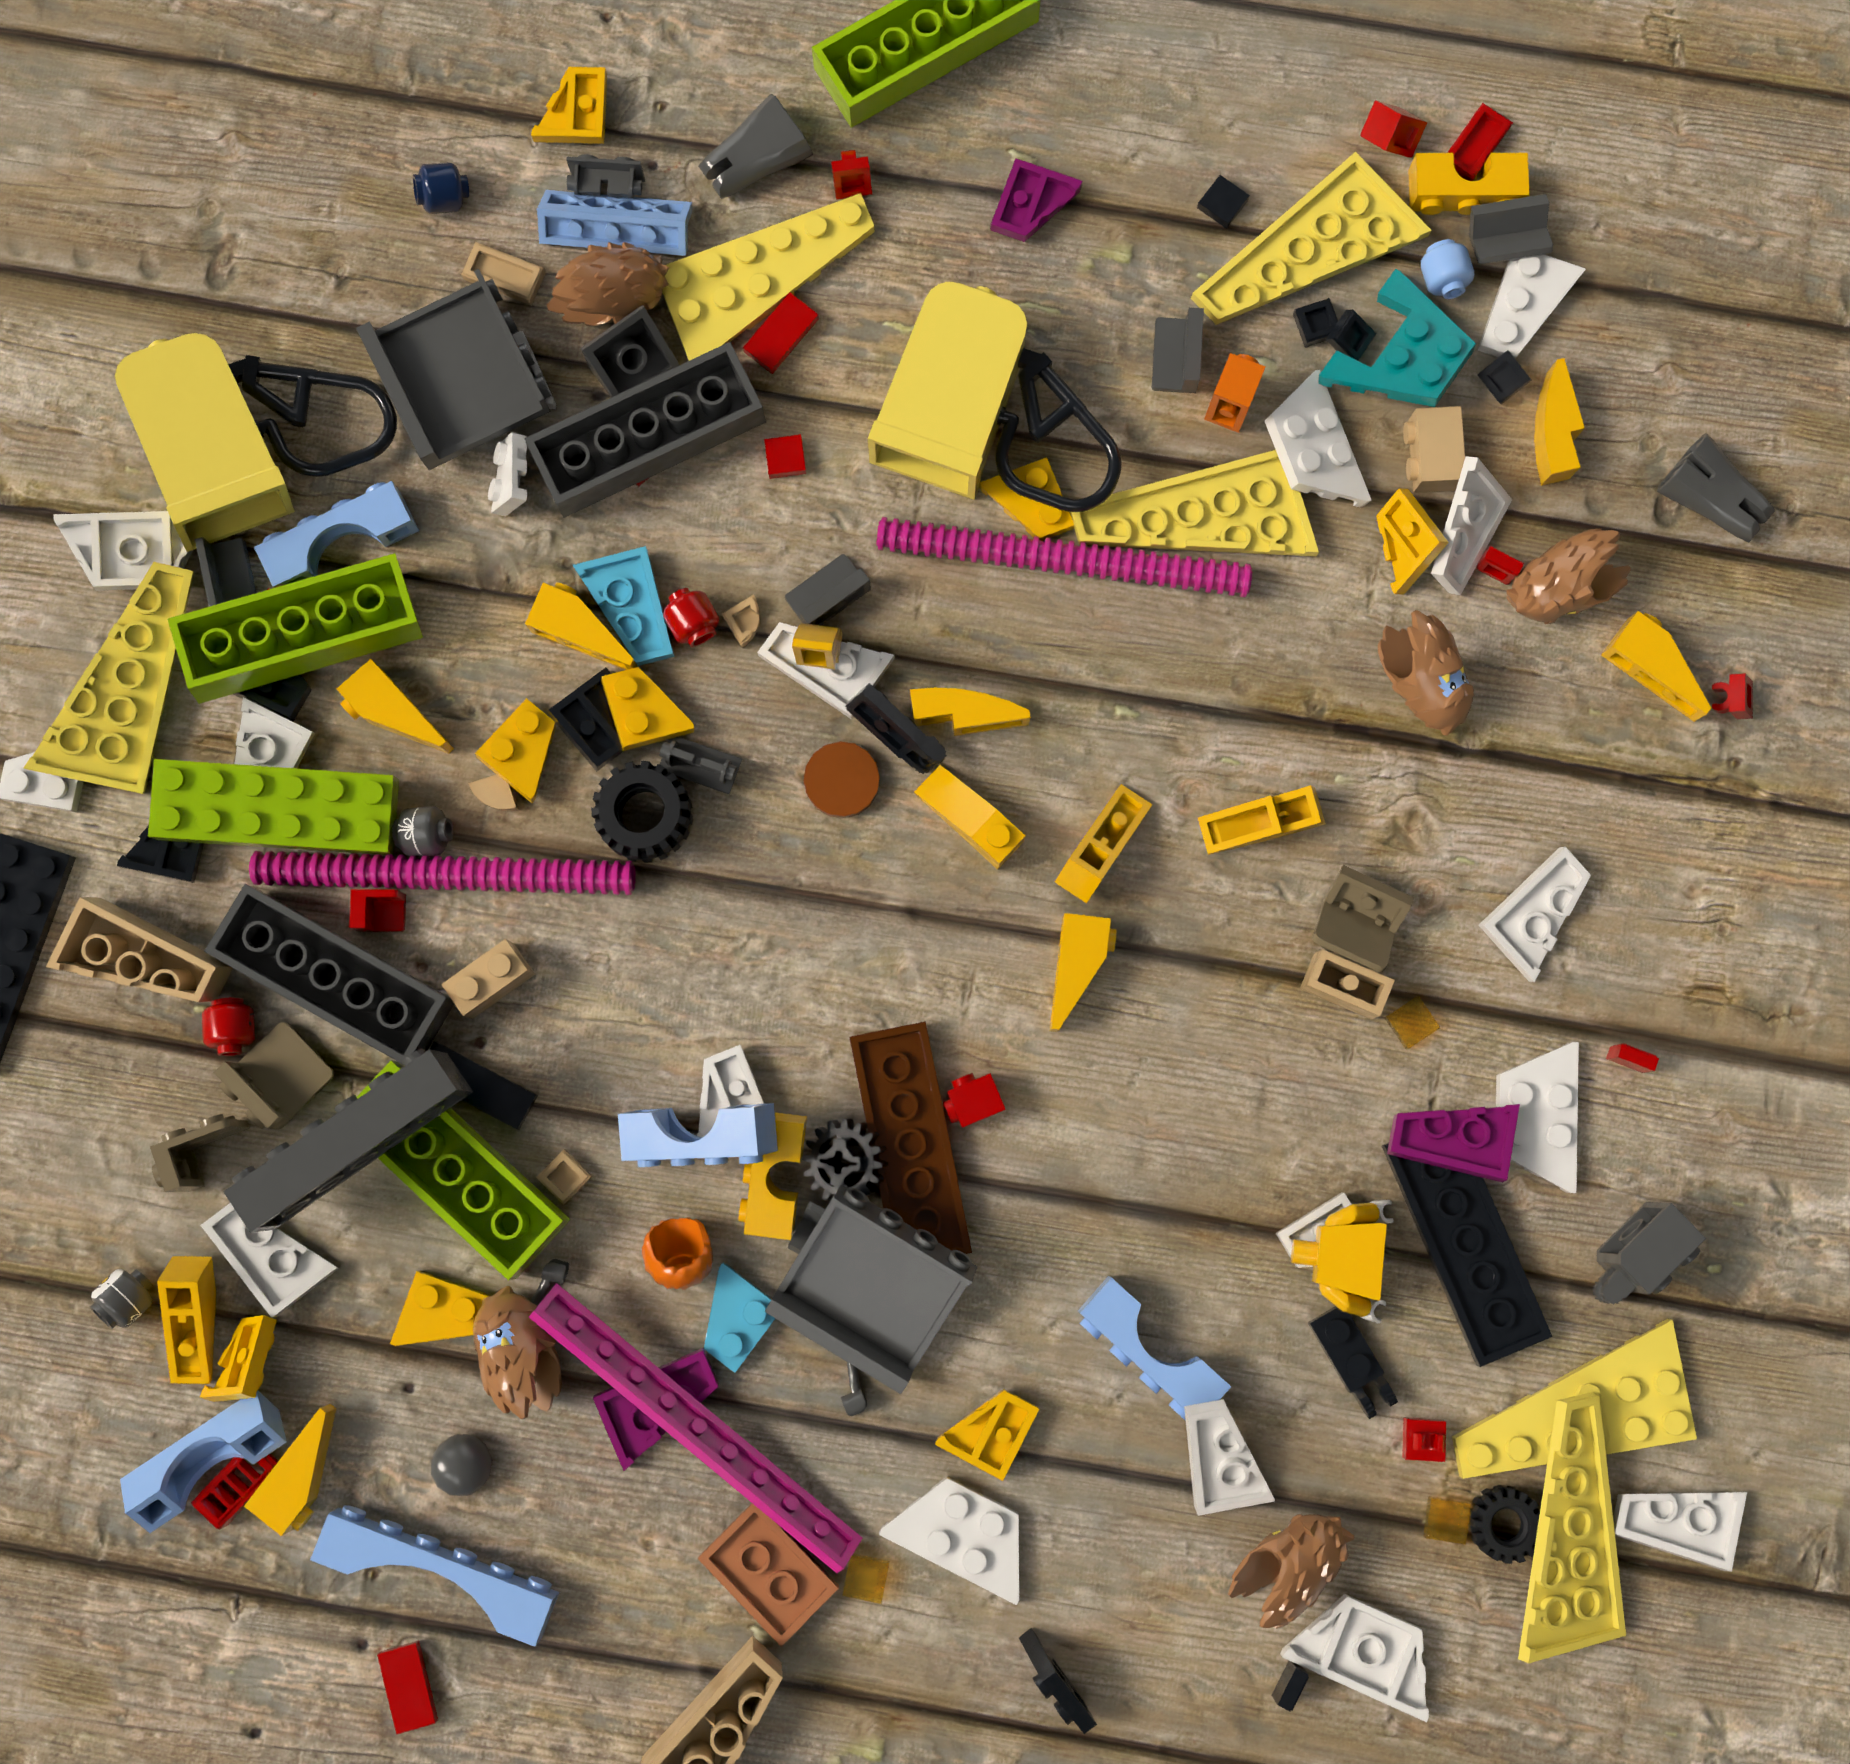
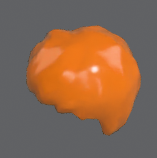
M690 1217L661 1220L659 1225L652 1226L646 1234L642 1246L645 1270L651 1274L657 1284L663 1285L667 1289L686 1290L689 1287L701 1284L703 1279L711 1272L713 1263L711 1241L705 1226L699 1220H692Z

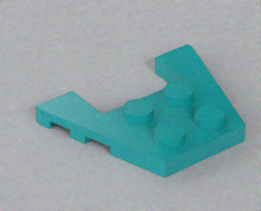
M1395 269L1378 292L1377 302L1407 316L1403 324L1372 367L1336 351L1319 374L1318 384L1331 388L1332 384L1351 387L1350 391L1363 394L1366 390L1388 394L1387 398L1436 407L1473 354L1476 343L1401 271Z

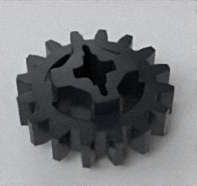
M853 1118L842 1119L841 1124L838 1120H830L827 1122L828 1129L825 1127L816 1128L814 1131L818 1140H807L805 1144L812 1149V1152L802 1156L803 1161L811 1164V1168L804 1172V1176H814L815 1178L811 1189H825L822 1197L824 1200L832 1199L841 1184L847 1188H856L866 1196L873 1195L876 1191L871 1183L883 1182L885 1178L878 1173V1170L888 1166V1162L879 1159V1154L887 1150L886 1146H876L874 1143L879 1133L872 1132L866 1134L867 1123L860 1122L854 1126ZM833 1139V1147L826 1152L827 1145ZM859 1143L862 1145V1147L864 1148L865 1152H864V1151L862 1150V1148L859 1146ZM843 1156L844 1159H849V1162H856L857 1164L847 1167V1164L833 1158ZM862 1171H866L863 1178L853 1186V1183L857 1182V1175Z

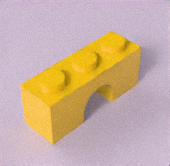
M1416 153L1408 169L1409 207L1413 211H1421L1424 215H1436L1442 211H1458L1459 214L1470 215L1471 206L1529 197L1528 153H1490L1482 168V179L1477 181H1468L1458 175L1454 168L1453 153Z
M775 1112L778 1151L764 1154L763 1162L744 1165L743 1183L749 1184L748 1199L741 1198L738 1221L745 1222L744 1235L791 1240L795 1229L799 1193L783 1191L776 1187L770 1177V1168L782 1161L800 1163L804 1150L807 1116Z

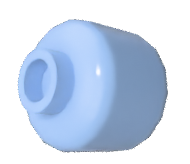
M1446 239L1432 244L1427 248L1426 254L1421 259V271L1426 288L1432 295L1443 296L1444 299L1457 298L1466 291L1465 288L1474 279V269L1468 249L1461 243H1455L1454 240Z

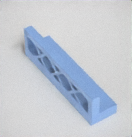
M545 190L537 207L539 244L588 248L589 245L607 247L608 242L622 246V243L626 242L637 248L641 247L650 253L686 256L688 251V222L692 214V202L639 197H609L603 194L601 196L575 195L574 192Z

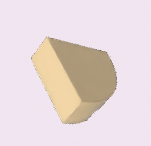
M754 595L722 613V617L742 648L754 638L760 623V610Z
M496 774L468 783L473 794L485 805L501 811L518 810L512 787L499 775Z

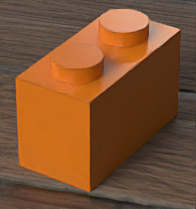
M1230 353L1204 420L1239 433L1266 366L1259 364L1252 356Z

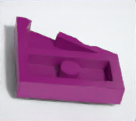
M1015 158L992 219L990 231L1026 242L1080 193L1082 181Z

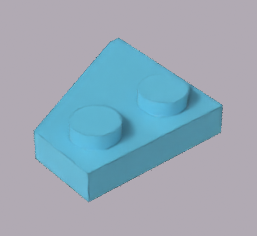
M725 1262L720 1265L704 1350L735 1373L776 1318L764 1312L772 1298Z

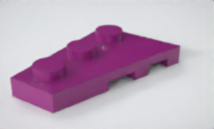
M1520 1104L1493 1108L1475 1107L1453 1111L1435 1110L1397 1113L1393 1118L1387 1154L1503 1183L1508 1179Z
M704 1348L658 1367L700 1403L719 1386ZM613 1387L593 1396L594 1403L623 1471L666 1433L664 1429Z

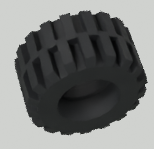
M633 761L625 763L626 768L619 770L618 767L610 771L613 776L608 780L603 777L599 785L602 787L600 792H594L592 800L595 802V807L591 808V812L596 822L594 824L596 831L615 853L626 857L630 861L642 860L644 863H651L654 858H659L660 860L667 858L668 852L671 850L676 852L681 847L680 841L687 839L690 833L688 831L689 824L692 825L693 815L691 814L693 807L687 791L673 773L668 772L665 767L659 764L653 766L650 761H641V765H635ZM651 792L661 797L665 806L664 814L659 824L643 833L629 831L622 823V810L626 802L638 793Z

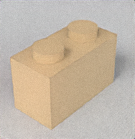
M1461 406L1416 408L1408 422L1404 423L1403 428L1404 443L1406 445L1410 444L1411 458L1407 459L1406 475L1408 481H1413V493L1456 491L1465 461Z
M504 939L441 985L464 1017L474 1019L536 974L516 945Z
M1321 949L1314 953L1300 989L1359 1015L1374 1019L1381 1016L1395 980Z

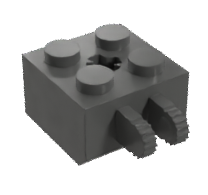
M1645 1202L1597 1249V1262L1606 1272L1593 1285L1592 1291L1596 1297L1595 1299H1598L1599 1302L1614 1305L1615 1303L1619 1304L1622 1298H1626L1631 1292L1648 1295L1652 1292L1654 1294L1661 1292L1672 1281L1670 1274L1680 1264L1685 1266L1699 1255L1700 1249L1698 1246L1706 1238L1672 1203Z

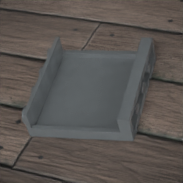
M479 269L474 271L479 281L375 330L369 321L356 328L419 458L428 470L551 412L545 401L551 394L541 375L536 378L533 377L529 366L534 365L535 362L526 344L523 343L518 346L513 337V334L519 332L509 311L501 313L497 302L503 299L493 279L485 281Z
M841 1184L764 1312L899 1394H902L910 1381L915 1367L965 1288L971 1285L978 1266L974 1265L972 1260L963 1252L958 1250L951 1251L938 1243L936 1237L930 1232L923 1229L916 1230L903 1222L902 1217L895 1211L888 1208L882 1209L873 1204L862 1191L853 1187L847 1188Z

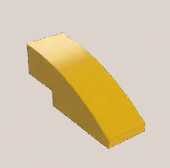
M1565 358L1557 359L1546 373L1537 405L1534 443L1541 486L1568 480L1581 468L1573 441L1585 427Z
M801 623L794 634L792 642L796 665L835 669L836 663H839L842 630L835 627Z
M957 688L910 689L913 720L916 726L952 721L954 736L1027 726L1030 722L1031 717L1028 709L986 693Z
M1311 785L1277 796L1270 795L1198 817L1209 855L1264 842L1326 824L1316 789Z

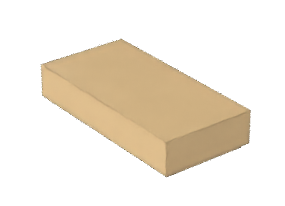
M475 242L461 276L465 281L475 283L479 280L474 271L479 269L485 281L493 279L500 294L532 306L546 272L541 266Z

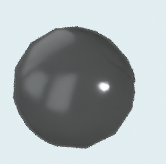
M456 1434L441 1443L434 1452L431 1459V1476L436 1486L448 1495L469 1496L478 1491L489 1478L492 1457L486 1444L474 1435Z

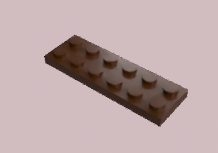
M926 1021L849 1037L868 1134L878 1132L879 1136L874 1142L875 1145L886 1146L887 1149L879 1154L880 1160L888 1162L887 1167L879 1168L878 1173L885 1178L883 1182L878 1183L883 1208L895 1211L902 1217L903 1222L916 1230L923 1229L930 1232L936 1237L938 1243L951 1251L958 1250L964 1254L972 1253Z

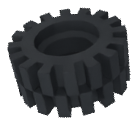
M1497 1485L1493 1486V1490L1484 1489L1481 1491L1483 1496L1480 1499L1475 1496L1472 1500V1503L1475 1504L1473 1510L1468 1508L1467 1516L1470 1517V1522H1466L1467 1530L1472 1533L1470 1538L1473 1543L1492 1559L1500 1560L1505 1564H1512L1514 1560L1518 1563L1526 1561L1524 1558L1526 1555L1533 1557L1540 1515L1537 1502L1530 1498L1529 1495L1510 1486L1506 1488ZM1502 1509L1514 1510L1518 1514L1521 1523L1517 1535L1507 1540L1497 1538L1492 1530V1519Z

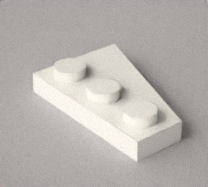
M1544 254L1508 260L1478 351L1500 357L1509 350L1516 359L1586 269Z
M1466 456L1443 531V535L1449 543L1435 558L1431 572L1448 593L1456 595L1462 594L1512 501V498L1477 457Z
M779 622L757 652L758 656L850 719L853 718V715L846 710L845 706L868 683L875 687L895 659L893 654L882 651L881 653L851 642H841L839 663H836L835 669L796 665L792 642L798 627Z
M243 697L241 707L242 718L240 731L237 732V749L234 764L298 768L315 733Z
M1559 847L1479 924V927L1529 982H1535L1541 971L1539 967L1548 951L1552 950L1557 941L1556 935L1566 916H1570L1591 876L1566 847Z
M231 1203L200 1225L273 1319L339 1269L277 1228L275 1230L250 1233Z
M1224 1399L1184 1406L1193 1499L1197 1515L1274 1502L1273 1494Z
M1747 1492L1618 1494L1613 1515L1615 1536L1716 1569L1732 1572Z

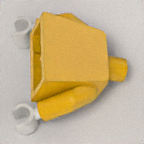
M1374 1200L1370 1203L1351 1204L1329 1215L1325 1225L1317 1226L1315 1242L1294 1239L1291 1250V1263L1313 1266L1312 1282L1319 1284L1322 1296L1342 1312L1357 1315L1375 1323L1382 1322V1319L1376 1318L1374 1315L1376 1306L1379 1304L1386 1306V1302L1380 1299L1387 1224L1393 1223L1394 1220L1393 1218H1385L1383 1208L1385 1205L1392 1204L1391 1200Z

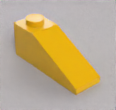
M556 582L555 586L542 583L525 622L531 633L624 670L638 667L631 655L584 602L576 596L577 591L559 582Z
M1637 611L1629 617L1601 656L1693 722L1707 715L1711 706L1671 634L1662 628V623L1656 617L1650 614H1642L1640 611Z
M369 659L336 688L345 698L340 702V705L354 720L361 716L371 725L448 754L454 749L372 659Z
M941 765L914 791L925 804L997 870L1024 843L1026 835L995 807Z
M1120 784L1066 862L1055 883L1087 904L1153 804Z
M1064 913L1061 924L1049 1031H1059L1106 959L1107 951L1114 952L1117 929L1110 928L1111 918Z
M172 1256L157 1280L170 1383L210 1384L213 1374L216 1285L212 1257Z
M331 1404L318 1409L244 1506L280 1536L293 1529L296 1531L301 1530L314 1513L310 1507L318 1497L336 1408Z

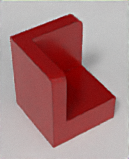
M1375 100L1361 131V137L1385 151L1412 158L1428 122L1400 107Z
M351 889L349 928L358 932H403L405 930V893L395 889Z

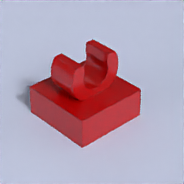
M855 150L841 151L842 160L831 161L836 200L849 198L860 193L862 196L872 195L868 156L856 158Z
M1746 673L1729 674V684L1717 682L1712 685V690L1715 693L1726 692L1728 695L1724 703L1712 704V709L1720 714L1730 712L1737 720L1753 719V681Z
M1403 1417L1402 1458L1405 1460L1445 1462L1446 1421Z

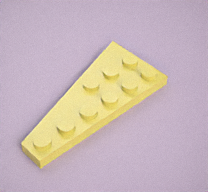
M1355 152L1192 293L1191 299L1199 308H1204V313L1217 325L1424 239L1430 235L1432 230Z
M862 194L854 195L666 264L669 267L665 275L668 286L662 289V294L688 361L731 342L746 329H752L771 314L789 292L795 295L794 292L807 281L811 282L821 274V270L837 258L841 259L875 232L874 224Z
M1276 450L1114 493L1104 503L1094 509L1084 512H1070L1079 545L1081 542H1085L1089 546L1098 544V546L1108 545L1110 547L1315 557L1319 554L1301 492L1290 488Z
M153 562L129 600L130 602L121 617L108 633L107 639L91 660L65 701L64 707L52 726L46 731L40 745L23 769L145 794L177 652L167 619L185 614L194 571Z
M1666 1319L1660 1322L1655 1328L1627 1340L1624 1342V1345L1605 1355L1594 1358L1548 1384L1549 1386L1516 1401V1404L1496 1415L1492 1414L1452 1436L1459 1477L1464 1479L1547 1465L1557 1400L1586 1393L1600 1395L1606 1454L1696 1440L1697 1436L1673 1320Z
M1586 1393L1560 1399L1556 1402L1518 1656L1519 1660L1526 1663H1532L1626 1636L1600 1395Z

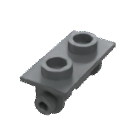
M588 154L566 158L571 175H567V190L574 191L575 195L601 196L602 183H608L607 195L609 197L634 198L635 195H642V182H645V176L641 161H635L628 157H617L614 160L598 159Z
M680 737L671 738L668 740V743L664 742L659 755L662 757L659 765L665 767L668 772L673 773L676 777L729 795L742 762V758Z

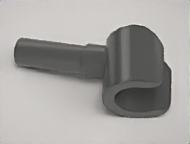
M552 1259L546 1264L542 1271L540 1285L530 1302L538 1306L550 1288L551 1282L564 1284L570 1264L558 1259Z
M847 1362L849 1385L852 1393L842 1396L841 1400L847 1415L854 1416L866 1409L867 1400L859 1383L858 1369Z

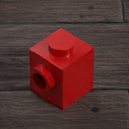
M973 1073L951 1081L954 1089L947 1091L949 1100L943 1102L951 1123L959 1121L961 1128L1006 1110L991 1073L975 1079Z

